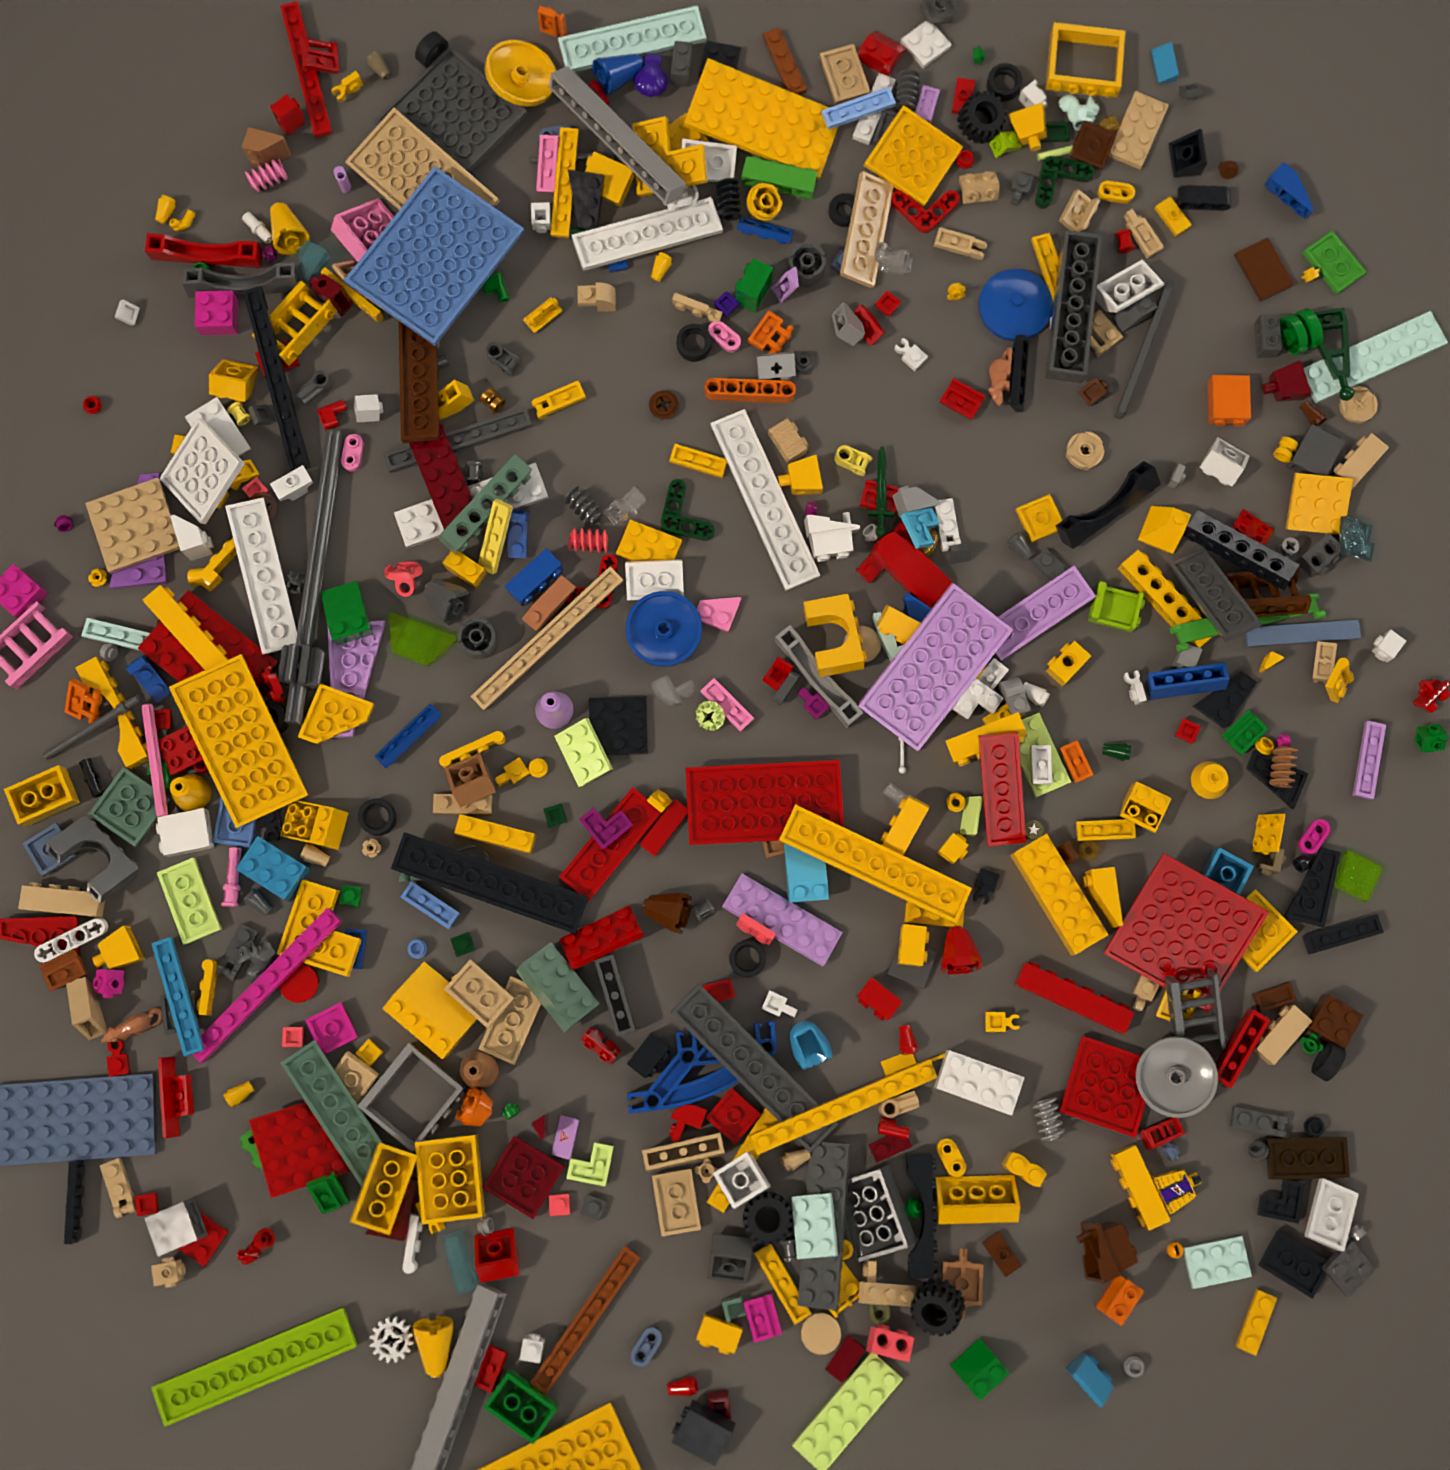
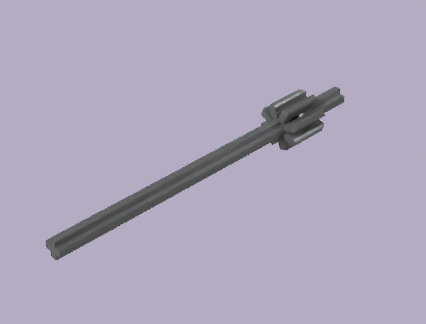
M328 430L326 432L296 644L284 645L281 651L278 680L280 685L289 687L284 722L290 725H302L306 692L313 689L317 690L319 684H321L325 653L319 648H313L343 441V435L340 431Z

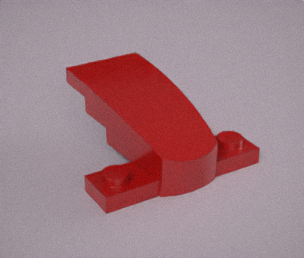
M901 520L890 533L876 541L871 553L855 570L867 583H871L885 568L895 582H899L907 593L931 608L953 582L929 558L909 543L911 537Z

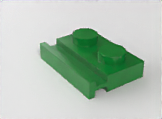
M1248 709L1221 737L1241 756L1268 728Z
M334 1172L330 1176L326 1177L324 1175L306 1183L309 1193L323 1215L342 1207V1204H350V1199Z

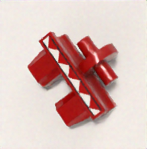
M1438 679L1421 680L1418 683L1421 688L1418 691L1420 695L1412 703L1417 707H1422L1426 712L1433 713L1438 708L1434 701L1436 698L1439 701H1444L1450 697V692L1447 689L1450 683L1447 680L1442 682Z

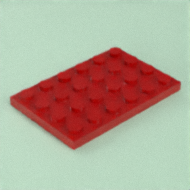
M189 590L179 599L178 602L181 601L188 608L186 613L190 617L194 615L201 623L199 626L203 632L207 630L214 637L212 642L216 646L220 644L227 652L225 656L228 660L240 654L243 655L258 687L262 684L258 676L259 673H262L261 669L271 666L272 669L269 670L271 673L279 664L269 654H262L259 646ZM161 621L138 647L141 652L179 682L205 671Z

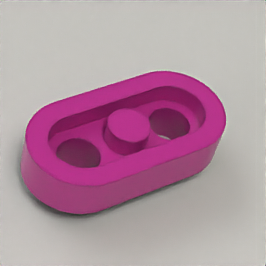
M1323 819L1313 821L1298 841L1299 850L1304 854L1315 853L1330 833L1329 823ZM1317 826L1321 829L1320 833L1316 831ZM1306 841L1310 843L1309 848L1305 846Z

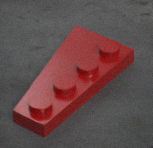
M79 916L0 918V939L38 947L78 927ZM80 930L75 934L78 941H80ZM64 939L58 941V947L61 950L67 948V942ZM79 946V947L76 948V949H77L76 952H77L78 955H80V946Z

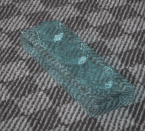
M461 1229L440 1236L457 1295L475 1290L477 1283Z

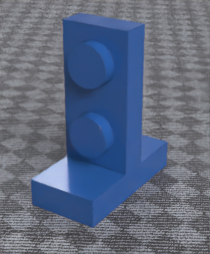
M512 510L508 526V558H527L529 511Z
M142 654L125 669L130 675H134L155 703H158L169 695L171 691L166 682L150 664L149 658Z

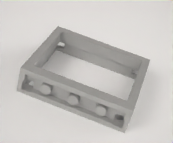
M408 1043L357 1107L411 1152H414L415 1142L426 1141L425 1138L429 1133L432 1135L440 1126L438 1124L442 1117L446 1119L453 1110L450 1108L455 1101L458 1103L464 1097L465 1093L463 1091L466 1087L414 1044ZM412 1054H415L456 1088L415 1141H412L371 1107Z

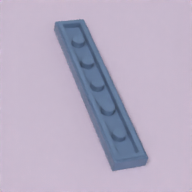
M1359 620L1262 626L1245 634L1246 648L1316 643L1317 641L1358 640L1361 638Z

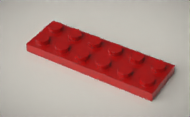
M1018 731L978 735L987 846L1025 843L1026 831Z
M632 787L605 822L622 810L634 826L604 850L591 837L559 878L579 894L588 896V901L590 902L662 813L652 806L645 796Z

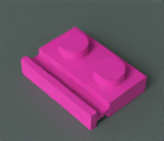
M771 1293L743 1301L754 1343L782 1335Z

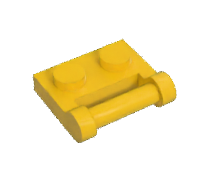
M1340 658L1337 661L1325 685L1330 700L1338 703L1340 698L1345 696L1347 684L1354 680V675L1349 669L1350 663L1347 658Z

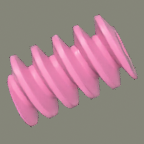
M279 157L278 164L272 160V166L266 162L265 169L259 165V172H256L253 168L251 169L252 175L247 171L245 172L252 188L258 193L260 192V186L265 190L267 189V183L273 187V180L280 184V177L287 181V174Z

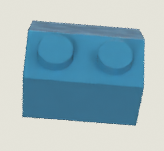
M1082 1352L1065 1369L1101 1408L1114 1389V1386L1110 1383L1112 1378L1105 1370L1101 1372L1096 1367L1099 1363L1091 1354L1087 1356Z

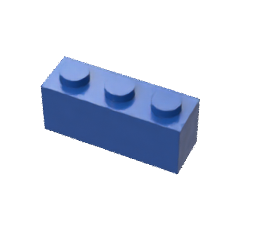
M546 548L504 587L521 606L527 605L534 599V595L538 591L542 592L547 588L550 580H555L562 574L563 566Z

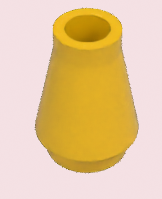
M166 195L158 198L155 217L157 222L166 224V221L176 208V200Z
M662 252L655 256L650 276L653 280L661 281L672 265V257Z
M247 1081L227 1089L223 1096L232 1108L235 1105L237 1107L255 1090L251 1083Z

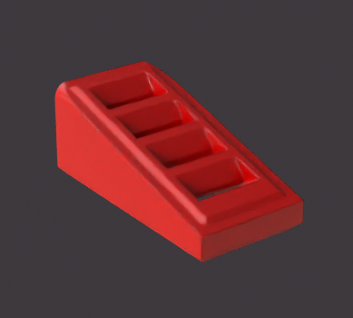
M1175 1117L1139 1131V1135L1147 1150L1154 1149L1185 1134L1179 1118ZM1171 1122H1172L1173 1127H1174V1129H1175V1131H1176L1175 1134L1173 1133V1131H1172V1129H1171V1126H1170V1124H1169V1123H1171ZM1163 1126H1165V1129L1169 1135L1168 1137L1166 1136ZM1156 1129L1161 1137V1140H1159L1158 1135L1155 1131Z

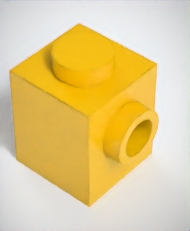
M953 833L937 853L953 865L958 858L962 860L968 853L966 850L968 847L967 840L961 834L957 833L956 835Z

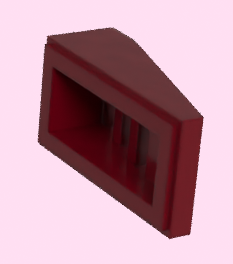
M728 1390L708 1392L709 1409L731 1420ZM725 1407L723 1410H714V1408Z

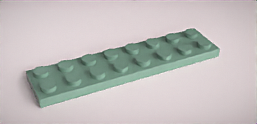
M314 1040L280 1064L362 1187L377 1143H382V1141L360 1108L357 1107L358 1105Z

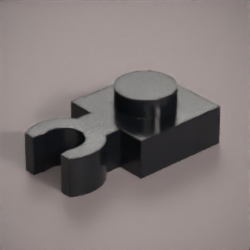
M280 808L260 817V827L262 829L266 828L264 840L269 841L271 833L275 834V840H279L280 833L276 830V827L282 826Z
M980 868L974 886L979 888V892L975 893L973 901H977L978 896L982 895L984 897L983 904L986 905L989 901L988 892L994 893L1000 874Z

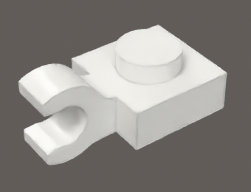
M1138 670L1133 672L1134 679L1129 678L1128 672L1125 673L1124 680L1131 685V690H1129L1131 700L1134 701L1135 705L1143 704L1147 699L1143 684L1139 679L1140 674Z
M769 991L762 1006L763 1010L779 1017L782 1012L795 1017L798 1011L786 1005L787 998L772 991Z

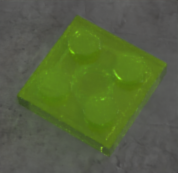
M1346 850L1338 866L1333 887L1364 902H1368L1384 867L1350 850Z

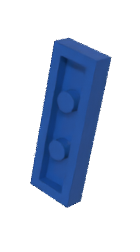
M742 216L737 226V230L744 234L759 235L762 239L771 238L781 244H790L794 234V230Z

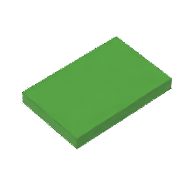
M1333 230L1302 252L1315 269L1319 268L1320 276L1336 295L1367 273Z

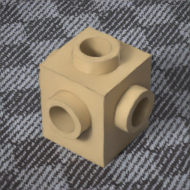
M174 1256L163 1258L161 1263L151 1266L154 1286L164 1284L165 1288L177 1286L178 1282L184 1279L186 1273L184 1263H182L181 1259L174 1260Z

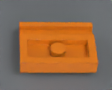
M539 6L537 14L540 32L555 37L558 35L566 36L565 15L563 13L558 15L557 11L550 7Z

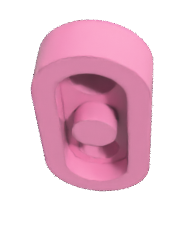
M714 321L709 325L708 331L712 340L724 350L736 352L740 348L741 339L739 335L721 321ZM719 330L721 333L715 334L714 332ZM734 342L735 344L730 346L728 343Z
M357 434L348 435L344 441L341 464L349 472H355L361 466L364 442ZM352 441H356L355 445H350ZM348 459H353L352 463H347Z

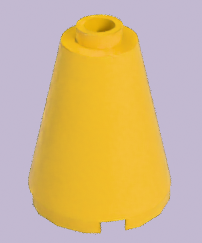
M282 202L275 203L270 208L273 246L280 254L294 255L297 253V250L301 248L304 250L310 242L309 233L287 204Z
M184 775L174 779L170 784V791L175 804L184 811L205 808L211 800V785L201 775Z
M436 1316V1320L430 1321L429 1317L417 1320L413 1324V1333L425 1372L433 1378L442 1376V1373L447 1368L454 1326L453 1320L449 1317Z

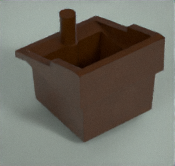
M1080 1222L1082 1234L1076 1236V1240L1079 1244L1083 1243L1085 1255L1082 1256L1086 1280L1104 1284L1121 1276L1120 1272L1139 1262L1136 1257L1138 1256L1137 1250L1130 1243L1128 1238L1129 1232L1122 1223Z

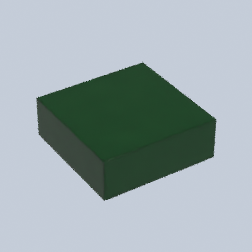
M562 803L543 809L549 828L567 823Z

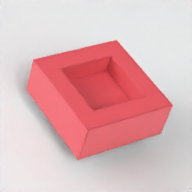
M257 477L242 488L248 497L259 492L270 493Z
M283 1027L282 1047L304 1046V1027Z
M569 1193L549 1195L550 1216L570 1215Z

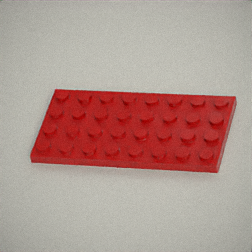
M840 760L685 768L689 846L778 841L795 805L844 827Z

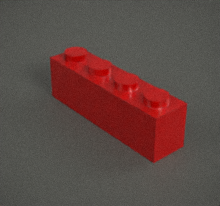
M1254 1009L1246 1010L1229 1039L1226 1048H1224L1215 1064L1218 1073V1084L1225 1088L1233 1087L1268 1026L1270 1019Z

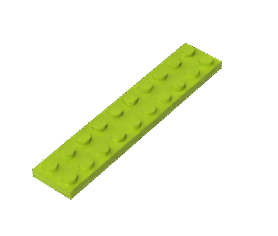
M342 1307L154 1385L151 1389L164 1427L355 1348L358 1344L345 1308Z

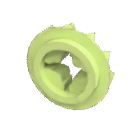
M705 701L698 705L699 707L695 711L697 716L695 720L699 722V727L705 728L706 731H715L723 725L725 714L718 703ZM714 712L711 717L712 719L706 721L707 714Z

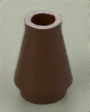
M1308 400L1299 407L1310 425L1320 426L1327 419L1326 412Z

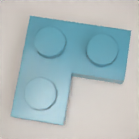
M933 508L905 512L900 516L916 549L930 547L934 543L928 529L936 528L940 523Z

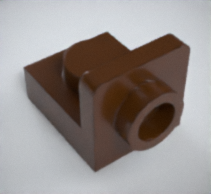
M1094 378L1078 391L1090 407L1110 392L1107 390L1109 385L1103 378L1101 380Z

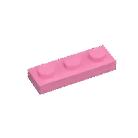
M540 135L537 192L554 193L559 136Z
M715 678L700 691L708 701H714L722 707L725 718L740 733L754 720V717Z

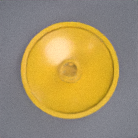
M506 40L498 43L490 50L485 62V75L491 88L501 98L515 105L531 107L546 102L553 94L548 87L551 73L555 72L556 69L551 59L541 49L525 41Z

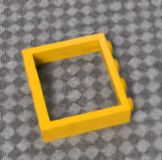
M1054 22L1050 33L1045 89L1054 90L1055 92L1063 91L1072 94L1080 93L1090 96L1097 95L1117 98L1122 83L1125 31ZM1057 41L1117 47L1115 82L1055 75Z

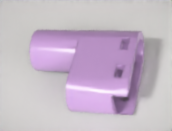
M337 166L334 169V175L343 193H349L352 187L343 167Z

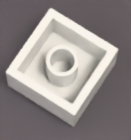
M746 1152L713 1173L733 1209L740 1207L771 1187L751 1152Z

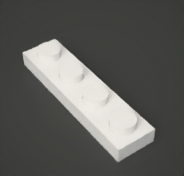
M879 73L871 93L887 87L892 91L896 79ZM882 111L859 119L852 139L869 145Z

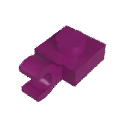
M805 687L797 693L806 702L803 708L815 720L830 708L818 693L812 696Z

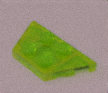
M389 612L391 651L395 655L428 667L450 645L458 641L455 635Z

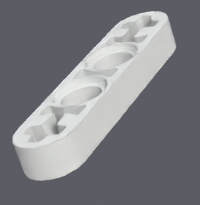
M103 918L90 920L38 946L34 952L35 958L43 963L50 961L105 934L108 930V923ZM96 923L102 925L100 931L95 930L90 933L88 930L95 927ZM78 930L83 931L85 934L83 941H78L75 937ZM60 939H64L67 942L65 950H61L58 947ZM53 948L54 951L42 957L41 953L43 950Z

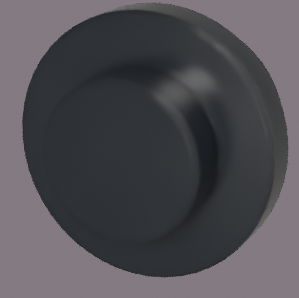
M1310 1117L1304 1122V1131L1311 1137H1319L1324 1132V1124L1321 1119Z

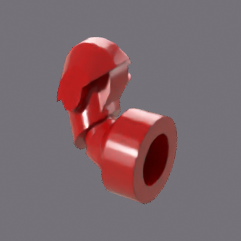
M269 1228L260 1229L255 1233L253 1241L246 1249L238 1250L237 1259L243 1265H249L258 1260L261 1254L260 1250H267L275 1243L276 1237L274 1232Z

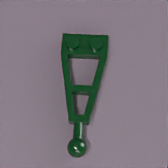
M1344 308L1314 312L1321 323L1323 331L1341 328L1342 348L1328 350L1324 341L1317 348L1334 380L1339 379L1341 386L1339 390L1340 399L1349 401L1354 396V389L1347 382V378L1350 376L1348 321ZM1342 357L1343 370L1338 371L1332 358Z

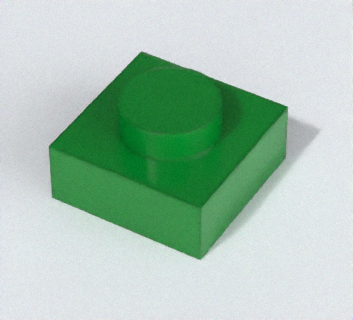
M342 885L339 904L360 907L363 888Z

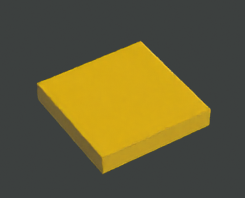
M1050 494L1015 509L1030 543L1058 532L1056 525L1062 521V518Z

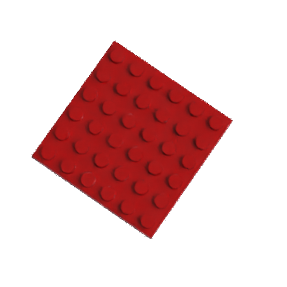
M1163 852L1124 916L1123 926L1117 928L1103 953L1166 988L1165 976L1173 975L1177 981L1183 983L1208 978L1207 969L1212 968L1221 978V986H1219V991L1221 992L1268 916L1269 911ZM1209 986L1196 988L1202 991L1200 998L1210 996ZM1189 989L1187 994H1193L1194 989ZM1211 1004L1199 1007L1208 1012Z

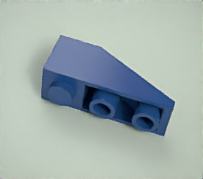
M1283 162L1268 178L1264 186L1267 187L1269 192L1277 195L1284 204L1289 205L1295 210L1297 215L1307 219L1314 208L1298 173Z

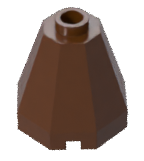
M684 893L650 895L648 899L644 900L643 910H645V915L674 933L682 934L683 931L680 929L681 927L686 928L692 905L688 904V900L692 901V896Z

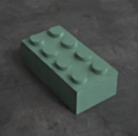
M551 942L523 962L516 970L517 974L564 1033L600 1004Z

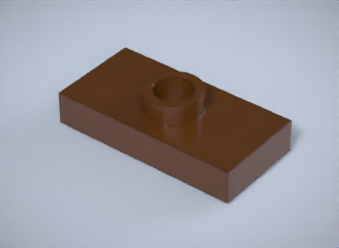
M999 1231L982 1242L1005 1277L1022 1266Z

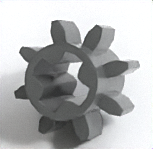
M290 570L289 574L284 578L287 590L292 594L298 592L301 594L304 589L305 575L300 571L293 572Z

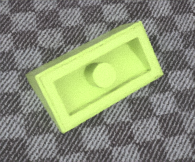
M982 797L965 798L966 805L963 809L960 827L961 835L974 837L977 834Z

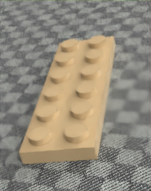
M864 171L859 174L840 276L872 288L875 286L893 186L889 182Z

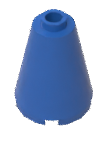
M638 54L600 57L592 62L593 75L597 74L598 80L596 82L601 84L605 95L615 92L634 78L644 67V60Z

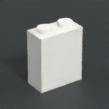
M201 808L157 817L156 830L161 838L159 849L164 856L173 857L215 848L209 810Z

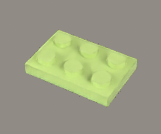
M584 718L554 736L578 787H583L613 770L588 718Z

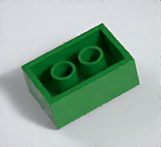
M510 1368L483 1408L534 1444L558 1409L559 1404Z

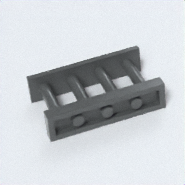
M1208 968V978L1183 983L1177 981L1173 975L1165 976L1172 1037L1187 1038L1184 1032L1187 1027L1213 1023L1214 1033L1188 1037V1039L1198 1044L1215 1041L1221 1049L1226 1048L1227 1033L1223 1028L1219 991L1221 978L1219 974H1216L1212 968ZM1209 986L1210 996L1187 1001H1182L1180 993L1184 990ZM1211 1004L1212 1015L1190 1019L1183 1018L1182 1012L1185 1009Z

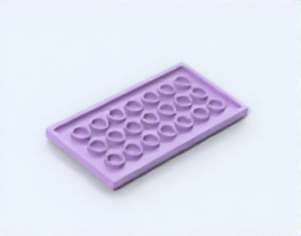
M951 583L857 706L915 750L919 751L1013 629L957 585Z

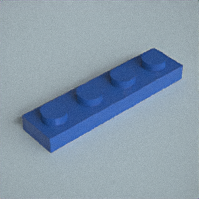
M429 704L374 757L387 768L395 762L397 757L408 750L410 745L417 738H420L431 725L435 724L442 715L434 706Z

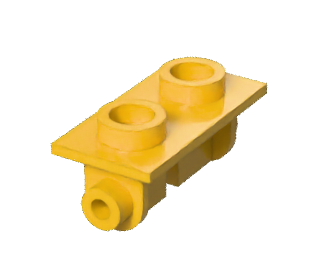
M550 297L526 316L523 321L535 334L563 310L559 307L558 301Z

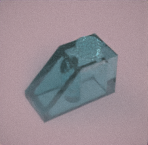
M307 240L300 247L298 257L304 278L308 286L312 287L309 284L310 279L313 276L319 277L320 271L325 267L330 256L326 249Z

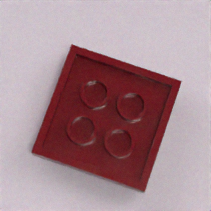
M514 1135L482 1188L529 1218L534 1219L565 1166Z

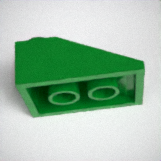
M357 580L321 591L327 625L332 641L336 645L373 635Z

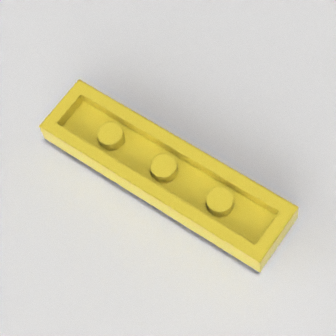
M500 499L493 500L478 562L485 571L492 575L497 573L513 510V506Z

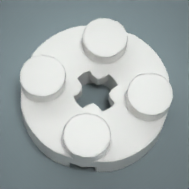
M694 185L693 188L685 187L682 198L666 205L668 210H677L679 207L695 206L697 204L696 200L699 198L698 188Z

